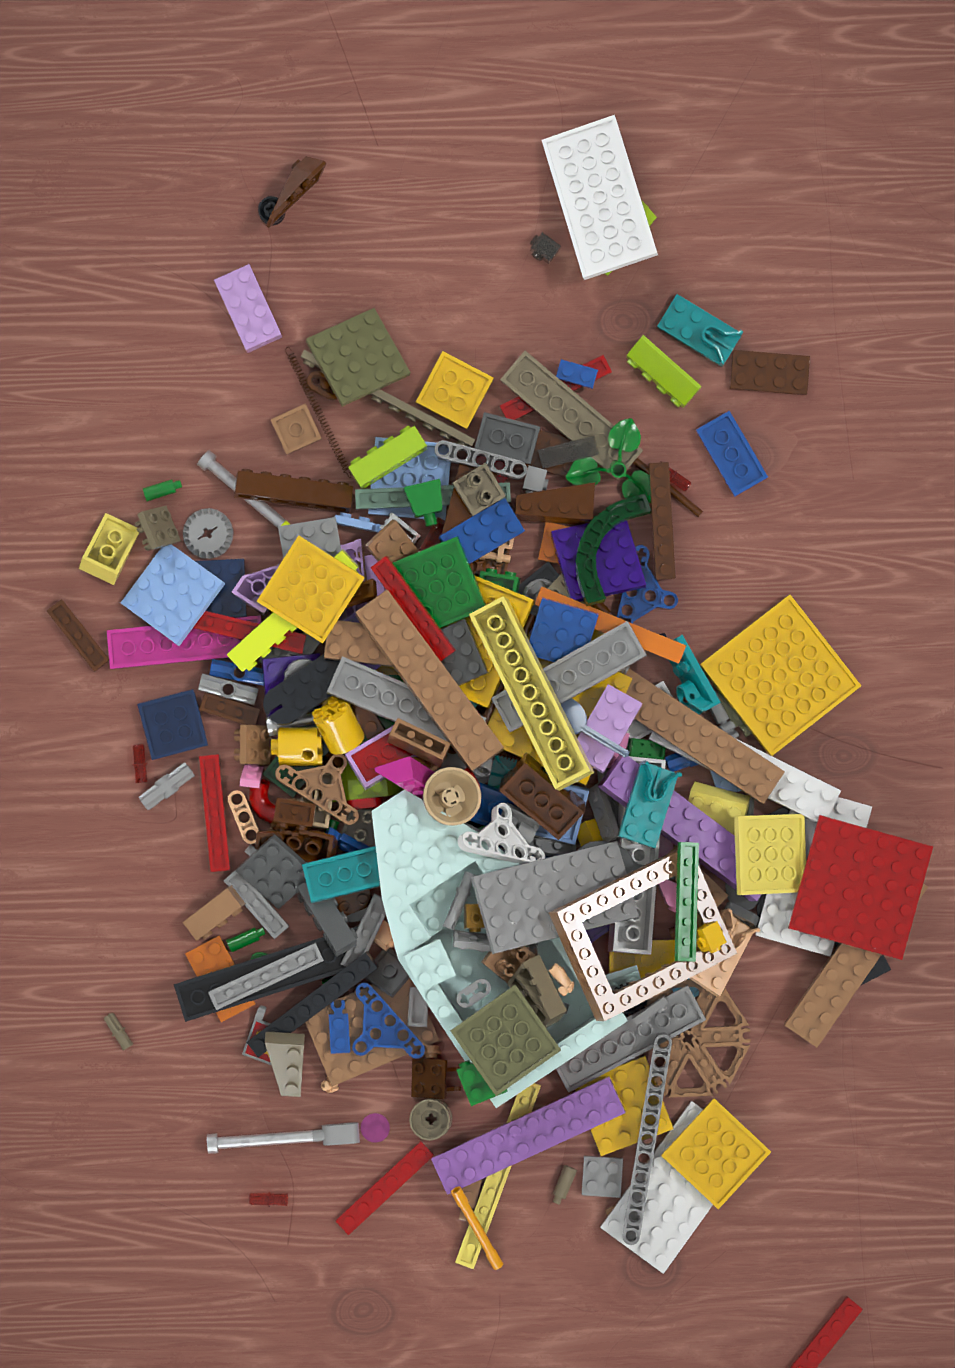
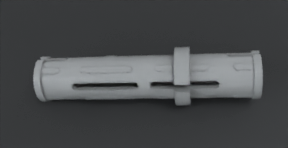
M467 871L464 872L462 881L455 890L457 891L442 926L453 931L455 930L468 896L470 897L471 895L470 890L473 885L471 878L476 875Z

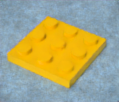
M442 351L416 403L468 429L494 378Z

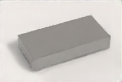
M410 987L407 1026L427 1027L428 1004L417 987Z

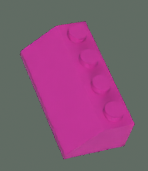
M410 756L375 768V772L422 800L425 784L435 773Z

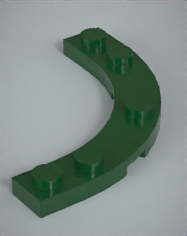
M645 494L630 497L609 505L604 511L595 516L585 529L578 545L575 562L577 581L586 607L605 602L606 600L596 569V554L601 541L618 524L651 513V508Z

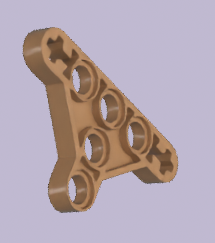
M334 754L327 764L321 767L296 771L288 765H281L276 769L275 777L280 783L311 803L316 804V806L342 823L353 825L358 821V811L347 804L341 773L347 765V759L343 754ZM335 757L343 759L342 767L336 768L333 766L332 761ZM287 769V774L291 777L293 776V773L297 775L293 779L291 785L288 784V782L290 781L289 778H280L281 774L279 773V770L283 771ZM325 773L332 775L333 781L331 784H325L322 781V776ZM303 779L306 782L305 789L298 790L295 787L296 780ZM313 790H320L322 792L321 800L316 801L312 798L311 793ZM329 801H337L339 804L338 810H329ZM342 806L346 807L343 811L347 813L352 811L354 813V820H349L348 822L346 820L347 816L341 813V816L337 815L341 811Z

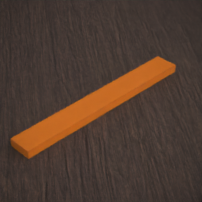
M542 586L534 604L540 606L541 599L544 597L599 613L594 629L603 633H607L626 622L591 606L586 607V604ZM629 622L644 650L678 664L680 663L686 645Z

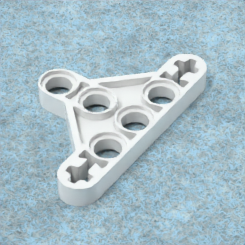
M500 803L492 809L491 822L479 833L467 831L458 838L459 847L463 851L519 864L545 859L544 852L538 847L530 846L514 826L511 808L505 803ZM499 808L505 812V817L499 815ZM499 826L504 829V831H505V835H504V836L499 833V831H498V827H499ZM482 841H485L487 843L488 850H485L482 847ZM498 845H502L504 847L505 854H502L498 850ZM515 849L520 850L521 858L516 856Z

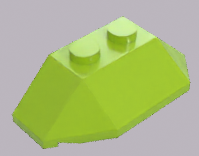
M348 761L341 773L346 800L393 796L404 790L387 778L365 790Z

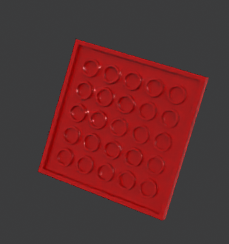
M819 815L788 928L902 960L933 846Z

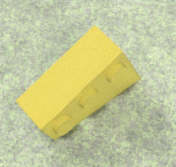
M695 781L688 801L735 836L734 816L747 815L751 796Z

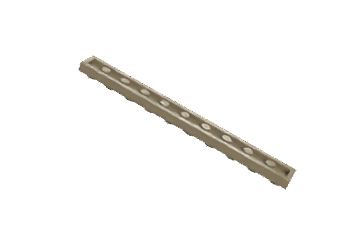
M304 350L301 355V359L304 360L303 364L311 368L314 366L320 368L313 354ZM380 389L369 394L372 396L371 399L379 404L382 402L388 404L390 410L399 413V411L405 413V417L413 422L419 420L426 429L433 431V429L440 432L439 435L445 439L450 440V438L457 440L456 444L471 448L475 443L474 438Z

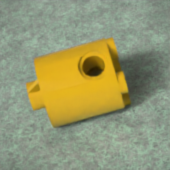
M334 697L329 699L326 705L312 712L313 721L332 754L348 753L359 746L364 740L365 734L348 702Z
M279 727L278 738L271 739V755L278 756L279 766L322 765V736L317 727Z

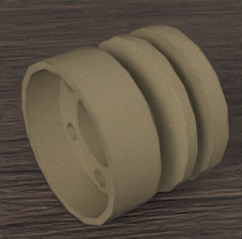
M430 1098L422 1100L414 1106L410 1112L409 1122L416 1136L431 1141L439 1139L448 1132L453 1118L451 1110L446 1103L440 1099ZM430 1113L433 1114V1117L437 1118V1120L434 1121L433 1124H431V1122L427 1120V1117L430 1116Z

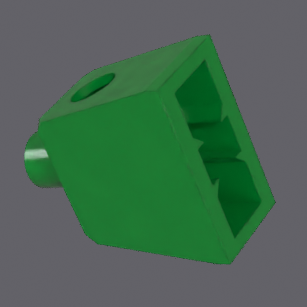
M440 479L404 487L403 491L414 517H424L426 527L437 525L435 514L442 512Z

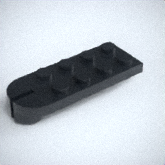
M323 654L269 690L263 701L266 716L279 705L282 706L281 709L269 716V720L277 725H289L332 697V695L327 693V690L340 660L324 659Z

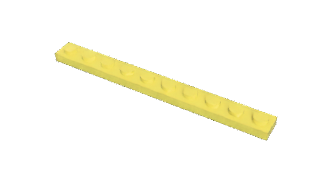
M534 1083L516 1095L506 1123L532 1112L541 1085ZM511 1166L487 1176L478 1198L474 1213L486 1234ZM470 1225L467 1228L455 1263L474 1269L482 1246Z

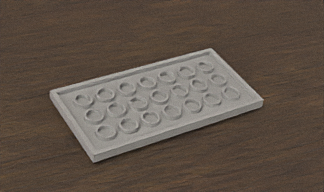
M618 842L602 844L473 876L471 880L492 954L559 938L549 912L627 874ZM634 897L583 921L585 930L638 917Z

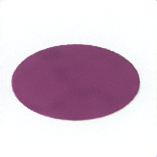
M369 1114L361 1123V1133L370 1142L383 1141L389 1134V1122L381 1114Z

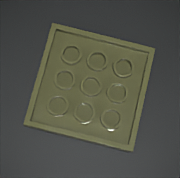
M375 308L306 339L309 349L342 407L397 382L411 373Z
M513 985L450 1030L495 1096L505 1091L561 1051L516 985Z

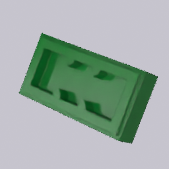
M629 737L627 750L630 757L664 760L666 748L651 740Z

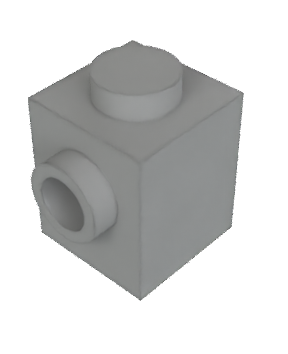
M528 465L522 490H526V493L546 490L549 479H545L547 470Z

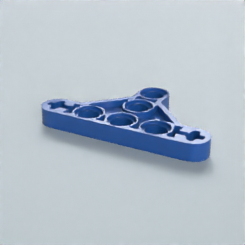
M643 545L636 546L635 548L636 552L643 549V553L646 554V557H642L640 562L644 563V567L641 565L646 588L637 589V594L634 597H630L626 592H623L617 613L618 618L620 616L624 619H631L630 623L632 624L635 620L657 607L673 609L678 603L677 595L673 592L662 590L647 566L649 550ZM647 591L655 592L656 598L654 601L646 600L645 593ZM671 595L674 597L675 602L672 606L665 605V596ZM624 605L632 607L633 612L631 615L626 616L622 613Z
M360 983L356 987L355 992L364 1004L362 1034L353 1042L352 1049L354 1053L363 1056L374 1047L403 1048L412 1058L422 1057L425 1047L371 985ZM360 987H368L369 995L372 996L374 993L376 997L367 1004L365 1001L368 998L365 995H359L361 992ZM376 1000L381 1001L383 1004V1008L379 1012L372 1009V1003ZM393 1015L396 1018L393 1026L385 1024L386 1016ZM373 1028L380 1029V1038L372 1039L370 1031ZM403 1029L409 1033L408 1039L405 1041L399 1040L397 1036L398 1032ZM412 1037L415 1039L412 1043L415 1046H421L419 1049L421 1053L419 1055L411 1053L413 1049L410 1045L407 1048L404 1046ZM363 1041L366 1043L367 1048L364 1052L356 1050L357 1042Z

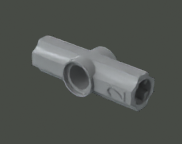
M202 674L198 687L200 691L252 705L255 704L258 688ZM225 684L233 686L234 691L232 694H224L223 686Z
M183 763L170 774H166L156 781L154 786L138 798L146 809L150 810L163 799H167L177 792L179 787L195 775L189 766Z

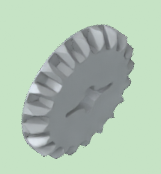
M210 508L201 509L188 517L184 524L183 539L187 548L194 555L205 559L216 558L224 554L230 547L233 540V527L230 520L222 512ZM204 529L213 530L211 538H201L205 533Z

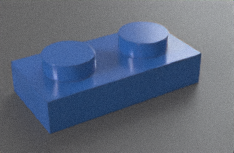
M561 359L556 377L565 382L593 389L598 370Z

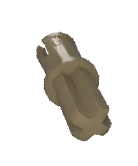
M110 1013L105 1016L104 1020L113 1033L112 1037L115 1036L122 1050L133 1045V1042L124 1030L125 1027L121 1026L115 1014Z

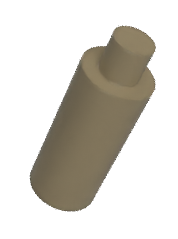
M564 1165L552 1193L555 1195L554 1203L560 1205L561 1200L566 1199L576 1175V1169Z

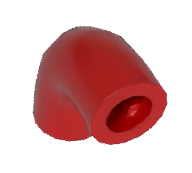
M261 779L259 788H249V801L252 810L257 816L271 824L274 818L275 805L271 803L268 797L270 782Z

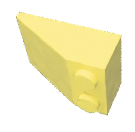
M105 513L82 557L79 569L114 585L139 535V532L136 530L137 527Z

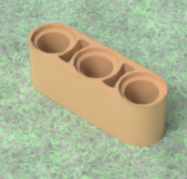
M233 791L228 796V803L244 841L254 844L256 839L250 841L246 834L251 829L257 833L260 831L246 795L242 791ZM237 793L242 796V802L239 805H235L232 802L233 795ZM244 811L250 816L249 821L246 823L241 822L239 819V815Z

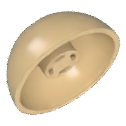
M446 767L436 771L426 782L423 791V802L429 815L437 822L449 826L461 825L468 822L477 813L481 803V791L477 781L470 773L460 768Z

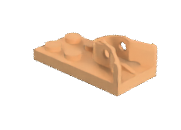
M731 909L721 910L720 915L737 954L689 978L716 997L721 996L753 933L760 932L759 928H750L733 916Z

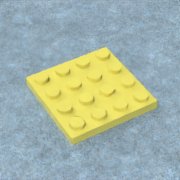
M802 814L734 816L737 895L798 892L806 864L805 816Z

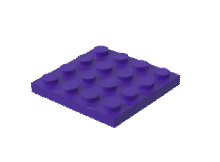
M627 520L612 528L605 535L597 550V575L605 596L646 588L645 578ZM589 523L551 531L552 541L569 598L579 602L584 601L576 576V553L581 537Z

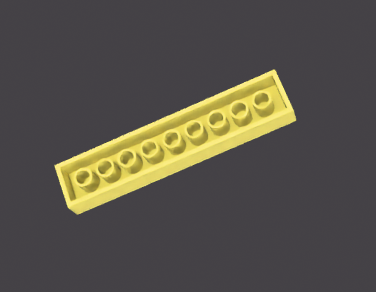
M503 596L470 613L469 616L554 788L560 791L593 774L594 771L509 599Z

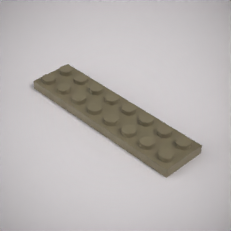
M524 351L500 381L588 456L592 457L601 467L610 468V464L618 460L619 450L610 447L608 442L609 432L614 425L527 351ZM639 446L632 452L622 450V462L625 464L626 470L642 453L643 450Z

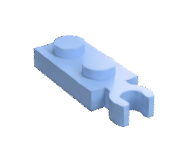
M340 512V515H335L338 525L376 533L382 530L380 529L381 524L370 522V518L359 516L358 520L351 518V514Z

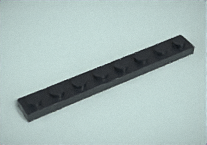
M366 951L246 1043L259 1058L267 1052L265 1045L266 1032L292 1033L379 967L378 964Z

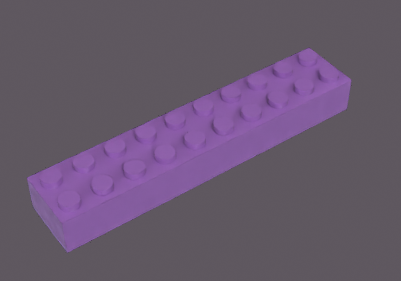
M619 755L597 787L626 808L640 764L629 756L624 758ZM673 791L660 834L675 845H678V842L699 843V863L737 891L735 836L676 791ZM762 894L743 896L749 901H758Z
M610 1076L438 1154L432 1157L431 1160L448 1195L455 1187L460 1186L463 1188L616 1118L626 1113Z

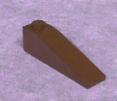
M306 156L301 161L298 159L291 168L293 170L266 224L268 228L320 180L327 164L325 161Z
M258 831L256 835V850L275 834L306 863L336 856L338 841L334 835L319 831Z

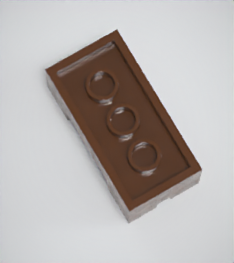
M527 752L516 763V766L501 779L499 791L557 840L585 813V801L572 790L569 792L565 789L556 790L549 776L541 770V764Z

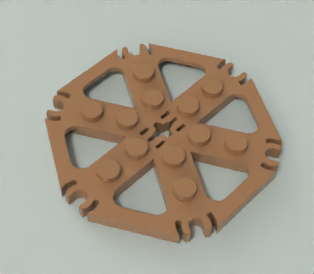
M687 979L647 999L648 1006L663 995L671 994L673 988H681L686 985L696 987L699 990V996L696 1001L706 1018L705 1021L690 1028V1031L689 1029L685 1031L688 1035H693L691 1040L694 1047L688 1041H683L685 1038L684 1032L680 1033V1037L677 1035L671 1038L672 1046L663 1095L666 1096L670 1089L671 1094L668 1098L714 1096L710 1088H713L716 1094L719 1093L716 1089L717 1084H722L724 1088H727L724 1079L729 1082V1085L731 1084L750 1047V1044L743 1045L742 1042H751L750 1038L745 1039L743 1037V1033L750 1032V1028H741L742 1026H749L726 988H724L721 996L716 997L691 979ZM719 1001L725 1002L736 1019L734 1025L705 1027L716 1004ZM667 1040L661 1043L659 1046L666 1047L669 1044V1041ZM735 1046L737 1054L730 1068L722 1071L706 1047ZM639 1055V1056L633 1058L632 1060H635V1059H637V1058H640L641 1056ZM688 1059L691 1060L704 1080L703 1086L699 1088H680L677 1086V1080ZM654 1076L657 1086L660 1085L662 1078Z

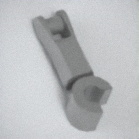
M722 703L710 708L716 724H720L717 727L734 738L738 737L739 734L734 729L736 727L731 720L727 722L729 717Z

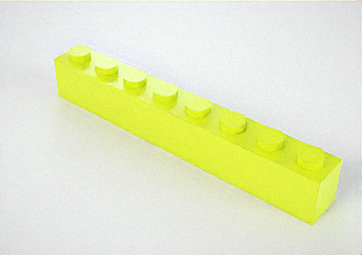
M344 549L334 556V558L355 571L359 567ZM273 612L238 643L227 656L242 672L245 669L250 671L257 664L255 660L260 656L262 658L267 656L272 651L270 647L274 643L279 645L286 638L284 634L289 630L293 632L297 627Z

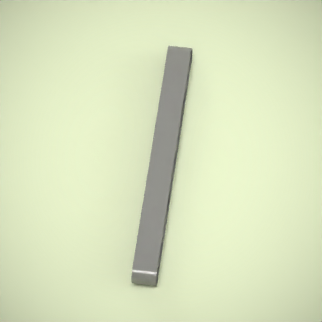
M665 1032L659 1033L654 1040L622 1234L623 1241L628 1245L637 1244L641 1234L672 1046L671 1036ZM659 1038H667L669 1044L666 1047L659 1046L657 1043ZM656 1057H663L666 1062L663 1066H657L654 1060ZM654 1076H659L662 1078V1083L658 1086L653 1085L651 1079ZM650 1096H657L659 1102L656 1105L650 1104L648 1102ZM647 1115H654L656 1121L653 1124H648L645 1121V1117ZM650 1134L653 1140L650 1143H644L642 1136ZM646 1153L650 1159L648 1162L643 1163L639 1160V1155ZM637 1173H644L646 1180L643 1182L637 1181L635 1178ZM635 1192H640L643 1195V1199L636 1201L632 1195ZM632 1211H636L640 1214V1218L632 1220L629 1214ZM630 1230L635 1231L637 1237L635 1239H628L626 1233Z

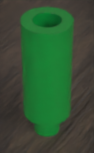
M171 479L145 487L143 492L148 502L176 493V489L182 488L180 480L173 482Z
M254 927L226 941L231 952H235L259 941L260 937L266 933L263 927L257 930Z

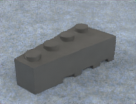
M306 882L297 886L298 900L300 903L303 902L305 911L309 916L313 914L315 926L319 931L323 930V937L335 956L337 957L357 946L356 939L358 936L353 928L350 929L348 927V919L344 912L340 913L337 909L338 903L336 899L331 898L311 903Z

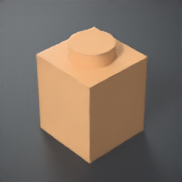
M383 920L374 942L387 951L390 947H394V942L389 924Z

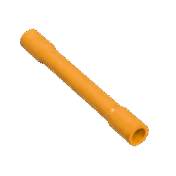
M460 1186L453 1188L451 1194L485 1251L494 1270L501 1268L503 1262L473 1212L465 1193Z

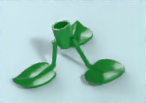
M632 418L619 421L609 432L608 442L610 447L619 449L618 460L613 461L610 464V468H597V462L592 457L581 456L572 463L566 474V479L574 485L594 482L597 485L601 480L598 471L611 472L616 478L626 477L628 479L622 484L624 497L627 499L645 494L648 503H651L649 475L644 471L636 470L630 476L626 473V466L622 462V450L632 452L638 448L641 442L640 431Z

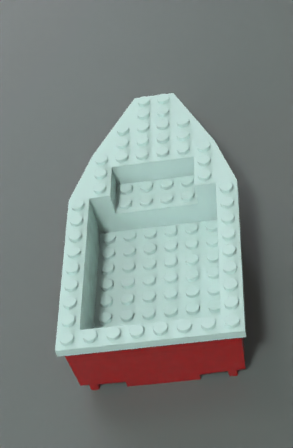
M404 789L372 810L382 901L398 960L418 991L419 988L404 955L438 939L441 940L456 976L421 991L420 994L464 1061L470 1060L450 1030L510 987L504 980L481 963L489 951L480 952L473 949L453 947L454 931L442 925L457 892L455 890L459 887L465 871L477 876L520 864L463 851L458 845L459 836L467 831L479 832L471 829L464 823L449 826L437 822L427 812L423 800ZM482 841V847L485 850H488L487 843L485 841ZM498 847V850L502 854H505V852ZM472 885L470 897L468 896L465 904H478ZM463 907L455 930L469 932V929H464ZM481 928V932L475 933L486 934L485 928ZM560 937L539 942L537 951L547 971L557 963L565 969L570 980L574 981V988L571 993H567L566 996L559 994L562 1002L569 1004L567 1014H564L558 1022L546 1028L561 1051L507 1088L508 1092L491 1098L490 1100L495 1108L628 1021L623 1013L606 1021H596ZM549 973L556 989H558L561 985ZM485 979L490 983V993L472 1006L463 1008L457 1003L458 993L476 980ZM478 983V989L474 991L475 994L479 991L485 993L487 984ZM463 993L461 995L462 999L460 1000V1002H465L466 1004L470 1003L469 998L472 997L473 994L470 993L469 995H465Z

